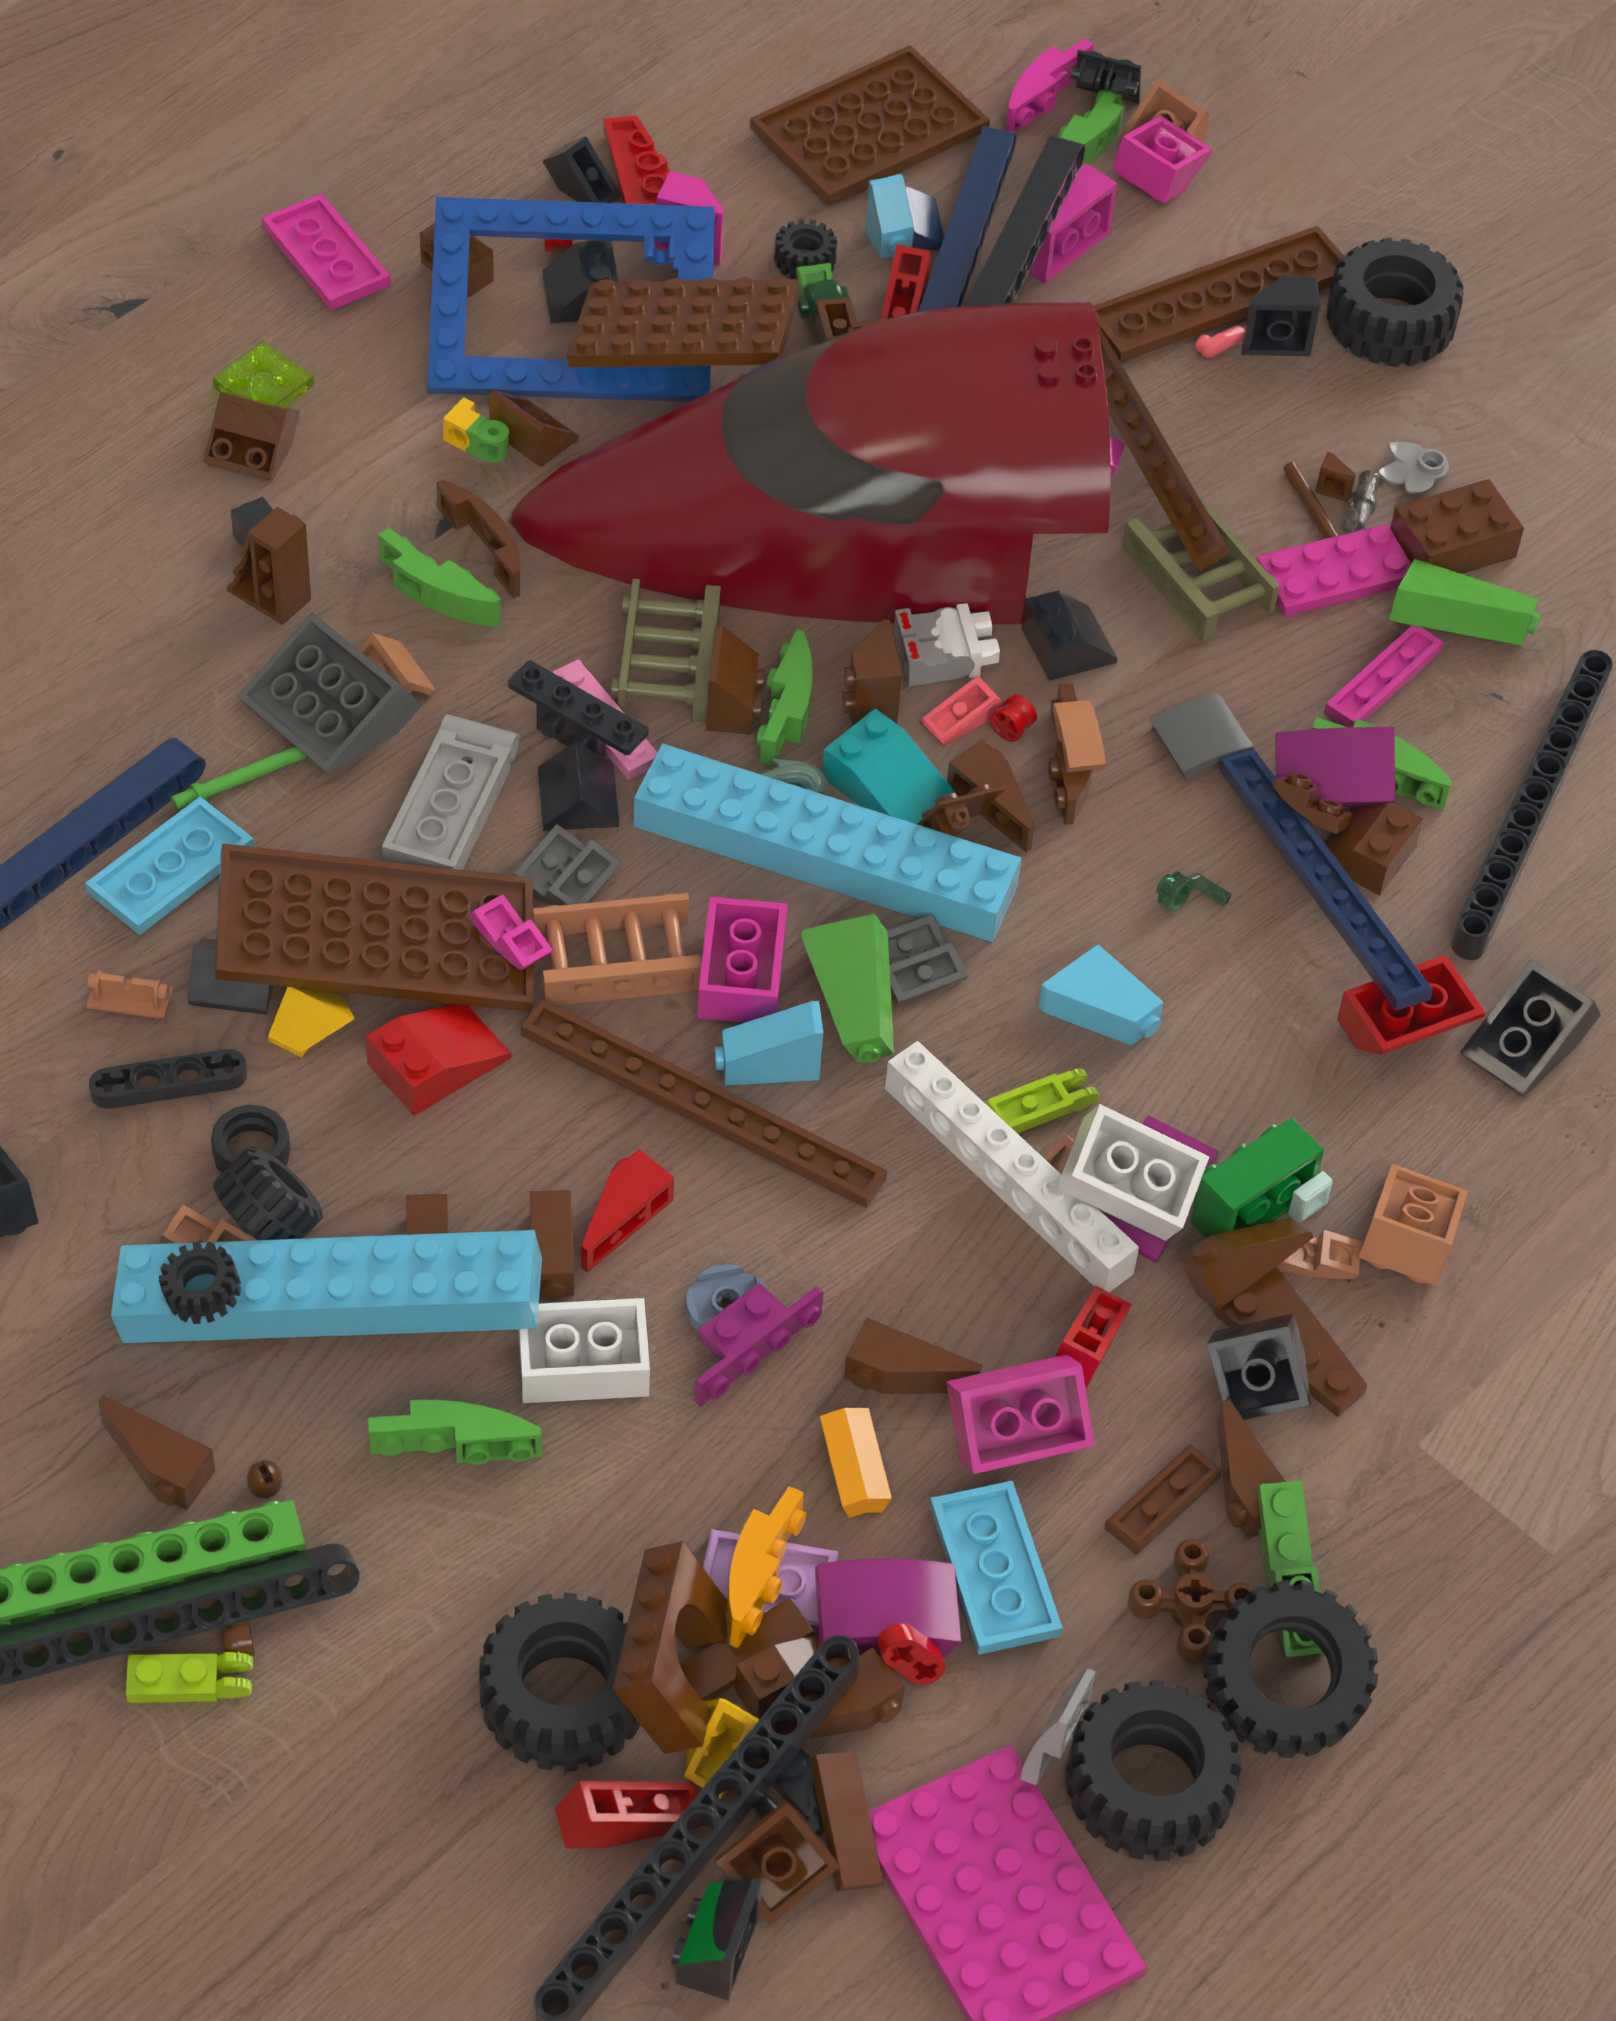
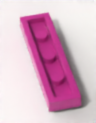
M1412 625L1326 703L1324 713L1345 727H1353L1356 719L1365 722L1442 652L1444 642L1422 627Z

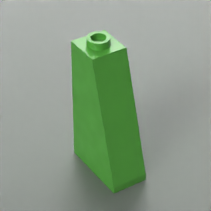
M1414 559L1398 587L1389 620L1522 646L1528 633L1535 635L1541 614L1536 613L1539 602L1537 598Z
M875 914L801 930V938L844 1047L856 1062L870 1063L878 1061L881 1057L894 1055L888 932Z

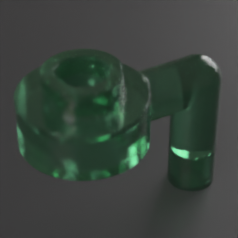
M1176 871L1172 875H1165L1160 880L1156 889L1158 894L1157 902L1171 912L1177 911L1194 890L1200 891L1222 907L1230 901L1231 893L1200 873L1186 876L1180 871Z

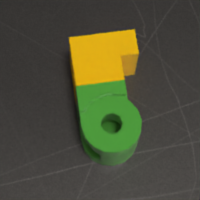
M463 397L443 418V441L484 461L499 462L508 455L509 429L501 421L488 420L486 417L476 413L475 403Z

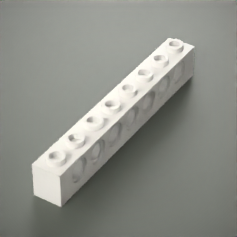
M916 1041L888 1061L885 1090L1094 1287L1096 1285L1110 1292L1134 1274L1139 1247L1098 1208L1056 1189L1061 1174L920 1042Z

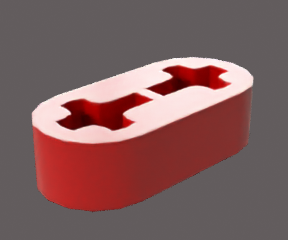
M895 1624L885 1628L879 1634L877 1644L883 1661L910 1682L916 1685H926L937 1681L943 1676L946 1665L940 1648L908 1624Z

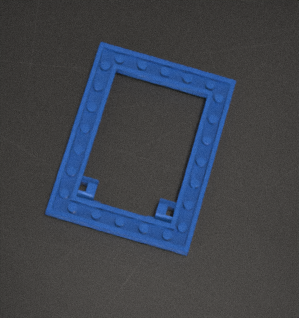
M436 197L428 393L490 395L492 390H497L524 397L690 402L709 393L711 366L568 367V361L562 359L465 356L470 236L644 242V262L659 265H671L673 263V270L678 271V279L683 281H700L705 278H713L715 207ZM655 242L668 243V249H655Z

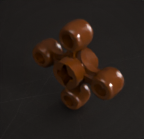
M1190 1539L1180 1543L1175 1551L1173 1563L1175 1570L1181 1576L1177 1586L1163 1589L1152 1580H1140L1130 1589L1128 1606L1131 1613L1140 1619H1151L1158 1612H1171L1174 1620L1183 1627L1177 1642L1178 1653L1186 1662L1197 1664L1207 1659L1208 1653L1206 1649L1212 1636L1205 1626L1209 1617L1213 1614H1226L1239 1598L1244 1599L1254 1588L1245 1583H1236L1230 1586L1228 1590H1215L1212 1582L1203 1576L1209 1560L1208 1550L1200 1541Z

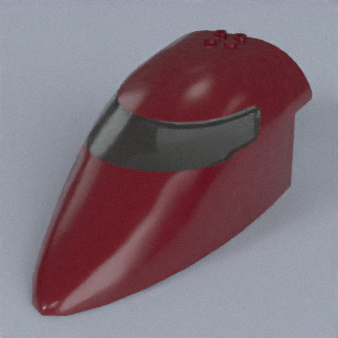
M1091 302L1010 303L936 309L870 324L811 344L766 362L733 382L618 435L561 466L521 499L513 509L509 522L526 543L565 563L631 585L633 579H640V588L693 600H704L706 585L721 586V606L841 621L880 623L882 620L890 619V623H894L895 610L910 608L911 615L935 612L945 607L956 609L957 604L968 603L970 613L989 611L992 624H1022L1033 534L1108 533L1111 485L1109 411L1100 334L1095 309Z

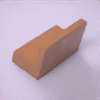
M372 632L358 649L400 683L409 693L414 690L431 696L436 690L400 641Z

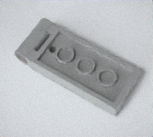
M446 714L382 845V861L463 870L511 770L510 763L516 757L520 743V734Z

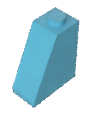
M1096 945L1041 985L1038 1008L1043 1013L1132 1046L1143 1037H1151L1159 1029L1162 1023L1161 1014L1164 1002L1100 945Z
M810 1001L722 1030L721 1046L714 1047V1061L716 1071L723 1070L724 1086L819 1080L823 1043V1027L819 1001Z

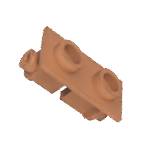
M98 970L97 974L90 973L88 977L87 987L91 989L86 1008L164 1020L174 987L169 986V984H163L162 979L154 981L132 977V980L125 979V976L106 974L104 971Z

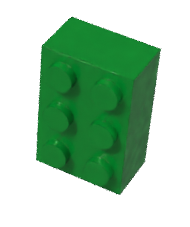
M1292 1117L1279 1126L1277 1124L1269 1126L1259 1139L1250 1145H1240L1233 1151L1230 1158L1219 1165L1212 1164L1204 1170L1196 1198L1194 1199L1191 1223L1205 1238H1208L1210 1235L1275 1221L1289 1211L1293 1192L1318 1175L1324 1148Z

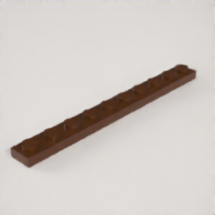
M1099 327L1109 415L1198 570L1202 571L1230 554L1231 551Z
M541 999L521 1025V1036L865 1208L868 1207L886 1181L887 1170Z

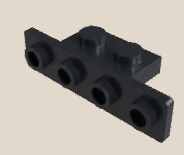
M528 660L508 680V688L536 703L537 729L546 737L554 738L566 746L577 741L604 757L607 744L624 755H630L649 735V728L531 660Z

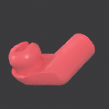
M1234 326L1214 335L1212 338L1207 334L1201 335L1196 341L1195 348L1198 352L1202 353L1203 357L1213 358L1230 347L1243 342L1245 330L1241 326Z

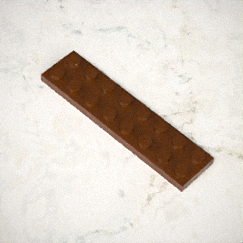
M1315 226L1099 303L1093 307L1099 327L1119 361L1123 362L1247 317L1250 299L1281 276L1317 277L1318 290L1327 288L1332 285L1334 271L1344 255L1321 228Z

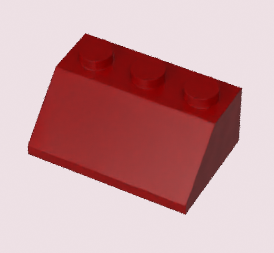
M1443 955L1415 965L1432 987L1431 1000L1395 1011L1376 983L1371 981L1344 991L1337 1020L1356 1049L1383 1055L1483 1018L1486 1012L1447 955Z

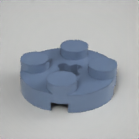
M730 1264L710 1267L697 1276V1281L688 1289L686 1296L688 1320L692 1327L698 1331L700 1327L724 1310L719 1307L723 1298H729V1301L733 1303L758 1283H761L766 1289L767 1287L757 1275H754L753 1278L751 1275L744 1273L742 1267Z

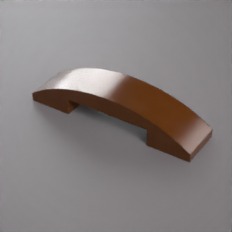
M445 480L436 482L437 508L456 530L469 524L494 554V576L513 598L519 597V554L516 543L506 524L489 505L473 493Z

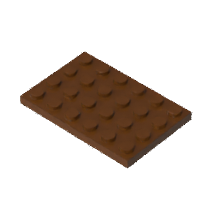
M911 45L750 118V129L828 205L869 187V181L890 177L981 134L983 126L989 127L990 119Z
M741 277L735 280L705 278L700 281H683L682 279L673 278L666 281L636 279L631 282H614L613 280L604 279L598 282H591L567 352L568 367L763 365L783 355L799 295L798 279L774 277L768 280H752L748 277Z

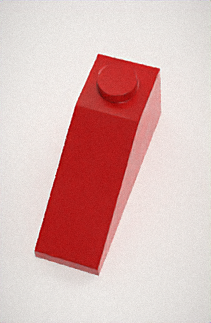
M901 245L896 246L880 319H893L918 313L931 272V251Z
M640 1149L628 1159H620L611 1170L581 1245V1268L586 1273L673 1201L674 1177Z
M1096 1285L1056 1356L1067 1354L1082 1365L1086 1389L1132 1305Z
M579 1781L554 1809L565 1849H604L665 1835L698 1794L694 1782Z

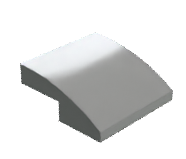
M1087 1668L1064 1690L1027 1756L1020 1780L1037 1786L1053 1756L1061 1758L1075 1732L1078 1722L1081 1721L1085 1710L1089 1706L1096 1671Z

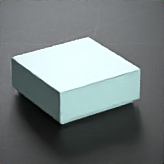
M1322 1171L1293 1192L1288 1214L1299 1223L1327 1205L1333 1180Z

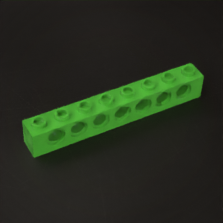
M293 1499L284 1502L270 1501L259 1508L242 1512L229 1511L219 1515L217 1518L197 1523L193 1521L183 1522L172 1529L155 1533L142 1532L130 1539L114 1543L100 1542L90 1546L88 1549L73 1553H55L49 1555L44 1560L27 1564H9L0 1570V1599H5L0 1604V1629L306 1550ZM254 1536L265 1537L264 1539L256 1542L248 1540ZM213 1546L222 1547L220 1550L216 1552L205 1551L209 1547ZM168 1557L179 1558L174 1562H163ZM126 1567L136 1568L134 1571L129 1573L119 1572L120 1570ZM81 1578H92L88 1583H76ZM40 1588L49 1589L43 1594H33L35 1590Z

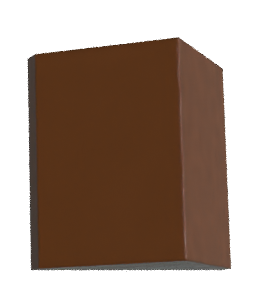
M492 390L489 395L490 420H498L506 424L509 429V445L539 467L544 466L570 447L579 437L577 433L529 399L497 390Z
M786 1800L715 1858L717 1864L732 1881L749 1878L761 1881L759 1913L770 1925L841 1867L804 1817Z

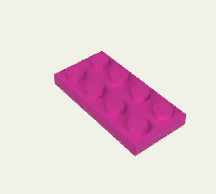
M322 193L262 217V228L330 311L391 286L390 274Z
M1388 524L1256 557V560L1267 573L1273 575L1277 580L1279 592L1276 604L1284 617L1398 589L1411 566L1409 559Z

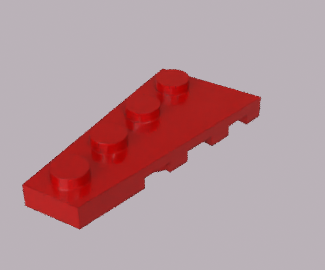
M637 115L604 118L603 130L623 203L656 205L657 195L670 172L668 162L654 148V141Z

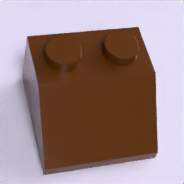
M890 619L882 620L851 651L850 667H844V681L848 691L842 692V705L844 714H850L852 726L875 708L897 724L902 674Z
M715 625L708 681L706 731L751 735L753 720H760L762 698L755 697L756 691L763 692L765 670L758 669L759 654L721 625Z
M1392 802L1351 808L1349 813H1352L1348 828L1337 834L1332 833L1325 842V845L1351 880L1379 896L1416 848L1423 818Z

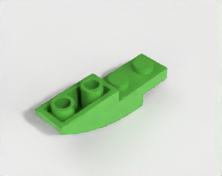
M1111 88L1109 92L1101 89L1097 94L1093 110L1088 109L1084 117L1074 114L1068 126L1063 125L1059 131L1058 137L1085 145L1082 166L1085 163L1090 164L1103 154L1121 132L1124 106H1121L1123 95L1111 92Z
M390 528L378 534L379 560L393 570L394 588L417 603L445 616L483 626L497 627L501 624V599L493 589L486 588L477 581L470 571L459 567L450 559L441 566H438L433 558L422 554L413 547L406 537L399 536Z
M796 629L790 642H784L779 655L780 665L778 668L773 667L767 680V689L771 690V706L768 714L770 721L767 726L761 725L756 739V746L761 747L760 763L772 767L775 766L772 759H778L786 740L801 744L810 715L813 677L812 658L805 633L800 629Z
M1316 717L1312 729L1346 727ZM1356 719L1353 727L1377 726ZM1395 736V794L1444 810L1452 780L1425 754Z
M410 1400L411 1415L368 1418L370 1454L394 1456L402 1452L425 1451L437 1453L445 1449L456 1448L457 1463L468 1462L474 1465L484 1464L492 1460L510 1459L521 1462L535 1457H542L540 1427L518 1416L483 1405L448 1400Z
M1302 1480L1257 1485L1262 1529L1258 1530L1267 1588H1271L1278 1581H1289L1290 1586H1298L1303 1581L1313 1583L1314 1591L1320 1593L1317 1565L1313 1566ZM1277 1631L1284 1658L1323 1653L1306 1636L1291 1631Z

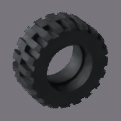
M1382 238L1380 242L1371 240L1362 244L1361 248L1357 246L1349 251L1337 264L1333 274L1326 310L1329 327L1332 333L1338 336V341L1345 348L1350 347L1351 352L1359 358L1362 356L1369 358V362L1375 364L1385 362L1388 363V366L1398 367L1400 363H1406L1407 366L1416 365L1421 359L1426 362L1434 358L1436 353L1443 352L1448 347L1449 342L1453 340L1463 302V283L1452 263H1446L1444 255L1438 251L1435 253L1430 251L1429 246L1420 243L1416 245L1408 239L1393 241L1392 238ZM1378 298L1398 299L1412 306L1391 305Z
M1278 1581L1271 1588L1266 1589L1262 1585L1251 1590L1247 1597L1244 1599L1239 1598L1229 1608L1225 1616L1222 1617L1206 1649L1208 1654L1203 1664V1677L1207 1678L1208 1687L1205 1691L1208 1700L1212 1703L1214 1702L1217 1709L1224 1714L1229 1721V1725L1235 1730L1238 1741L1242 1744L1245 1740H1248L1256 1745L1254 1751L1265 1755L1269 1751L1279 1752V1758H1293L1296 1754L1303 1753L1305 1757L1318 1754L1321 1749L1327 1746L1330 1748L1341 1741L1367 1711L1372 1702L1371 1694L1376 1689L1378 1674L1374 1672V1666L1378 1662L1377 1650L1369 1646L1368 1640L1372 1634L1367 1624L1360 1626L1357 1623L1355 1616L1358 1612L1350 1603L1344 1608L1335 1601L1338 1594L1329 1589H1326L1323 1594L1314 1591L1313 1583L1301 1581L1298 1586H1290L1289 1581ZM1275 1631L1296 1632L1312 1640L1322 1650L1330 1667L1331 1680L1327 1692L1317 1703L1304 1709L1286 1708L1269 1700L1258 1689L1253 1681L1249 1663L1253 1648L1267 1634Z
M564 1593V1598L552 1599V1594L538 1596V1603L530 1605L528 1601L514 1607V1617L507 1614L496 1623V1633L488 1634L483 1645L484 1655L480 1657L479 1662L480 1705L483 1709L484 1721L488 1730L495 1732V1739L504 1750L514 1747L515 1758L524 1763H528L530 1759L537 1760L538 1768L551 1771L553 1765H564V1771L578 1770L579 1763L587 1762L589 1767L603 1763V1754L608 1752L610 1756H615L624 1749V1738L627 1740L634 1738L640 1728V1723L612 1690L628 1622L623 1624L624 1614L614 1606H610L608 1610L602 1608V1600L588 1596L587 1601L577 1599V1593ZM564 1657L579 1659L592 1665L606 1680L603 1688L595 1696L585 1702L571 1706H556L540 1701L531 1695L522 1684L525 1676L537 1665L550 1659Z
M1150 1680L1149 1686L1141 1687L1139 1681L1126 1683L1123 1692L1119 1693L1116 1688H1113L1102 1694L1100 1703L1092 1702L1085 1710L1083 1720L1078 1722L1075 1729L1066 1769L1068 1772L1066 1780L1067 1794L1073 1798L1072 1809L1078 1819L1087 1818L1085 1829L1094 1838L1102 1835L1107 1839L1105 1846L1115 1852H1118L1120 1847L1131 1851L1130 1858L1143 1860L1144 1854H1152L1155 1856L1156 1861L1170 1860L1172 1852L1177 1851L1180 1857L1194 1853L1197 1843L1200 1846H1206L1215 1838L1216 1830L1223 1828L1233 1806L1242 1770V1757L1237 1753L1239 1748L1235 1732L1227 1731L1229 1721L1221 1711L1218 1710L1213 1713L1210 1710L1211 1701L1200 1694L1197 1698H1194L1188 1694L1189 1688L1176 1684V1688L1172 1689L1164 1687V1681ZM1137 1745L1163 1747L1175 1753L1187 1764L1193 1775L1194 1783L1177 1794L1168 1796L1148 1795L1129 1786L1115 1770L1112 1759L1121 1751Z

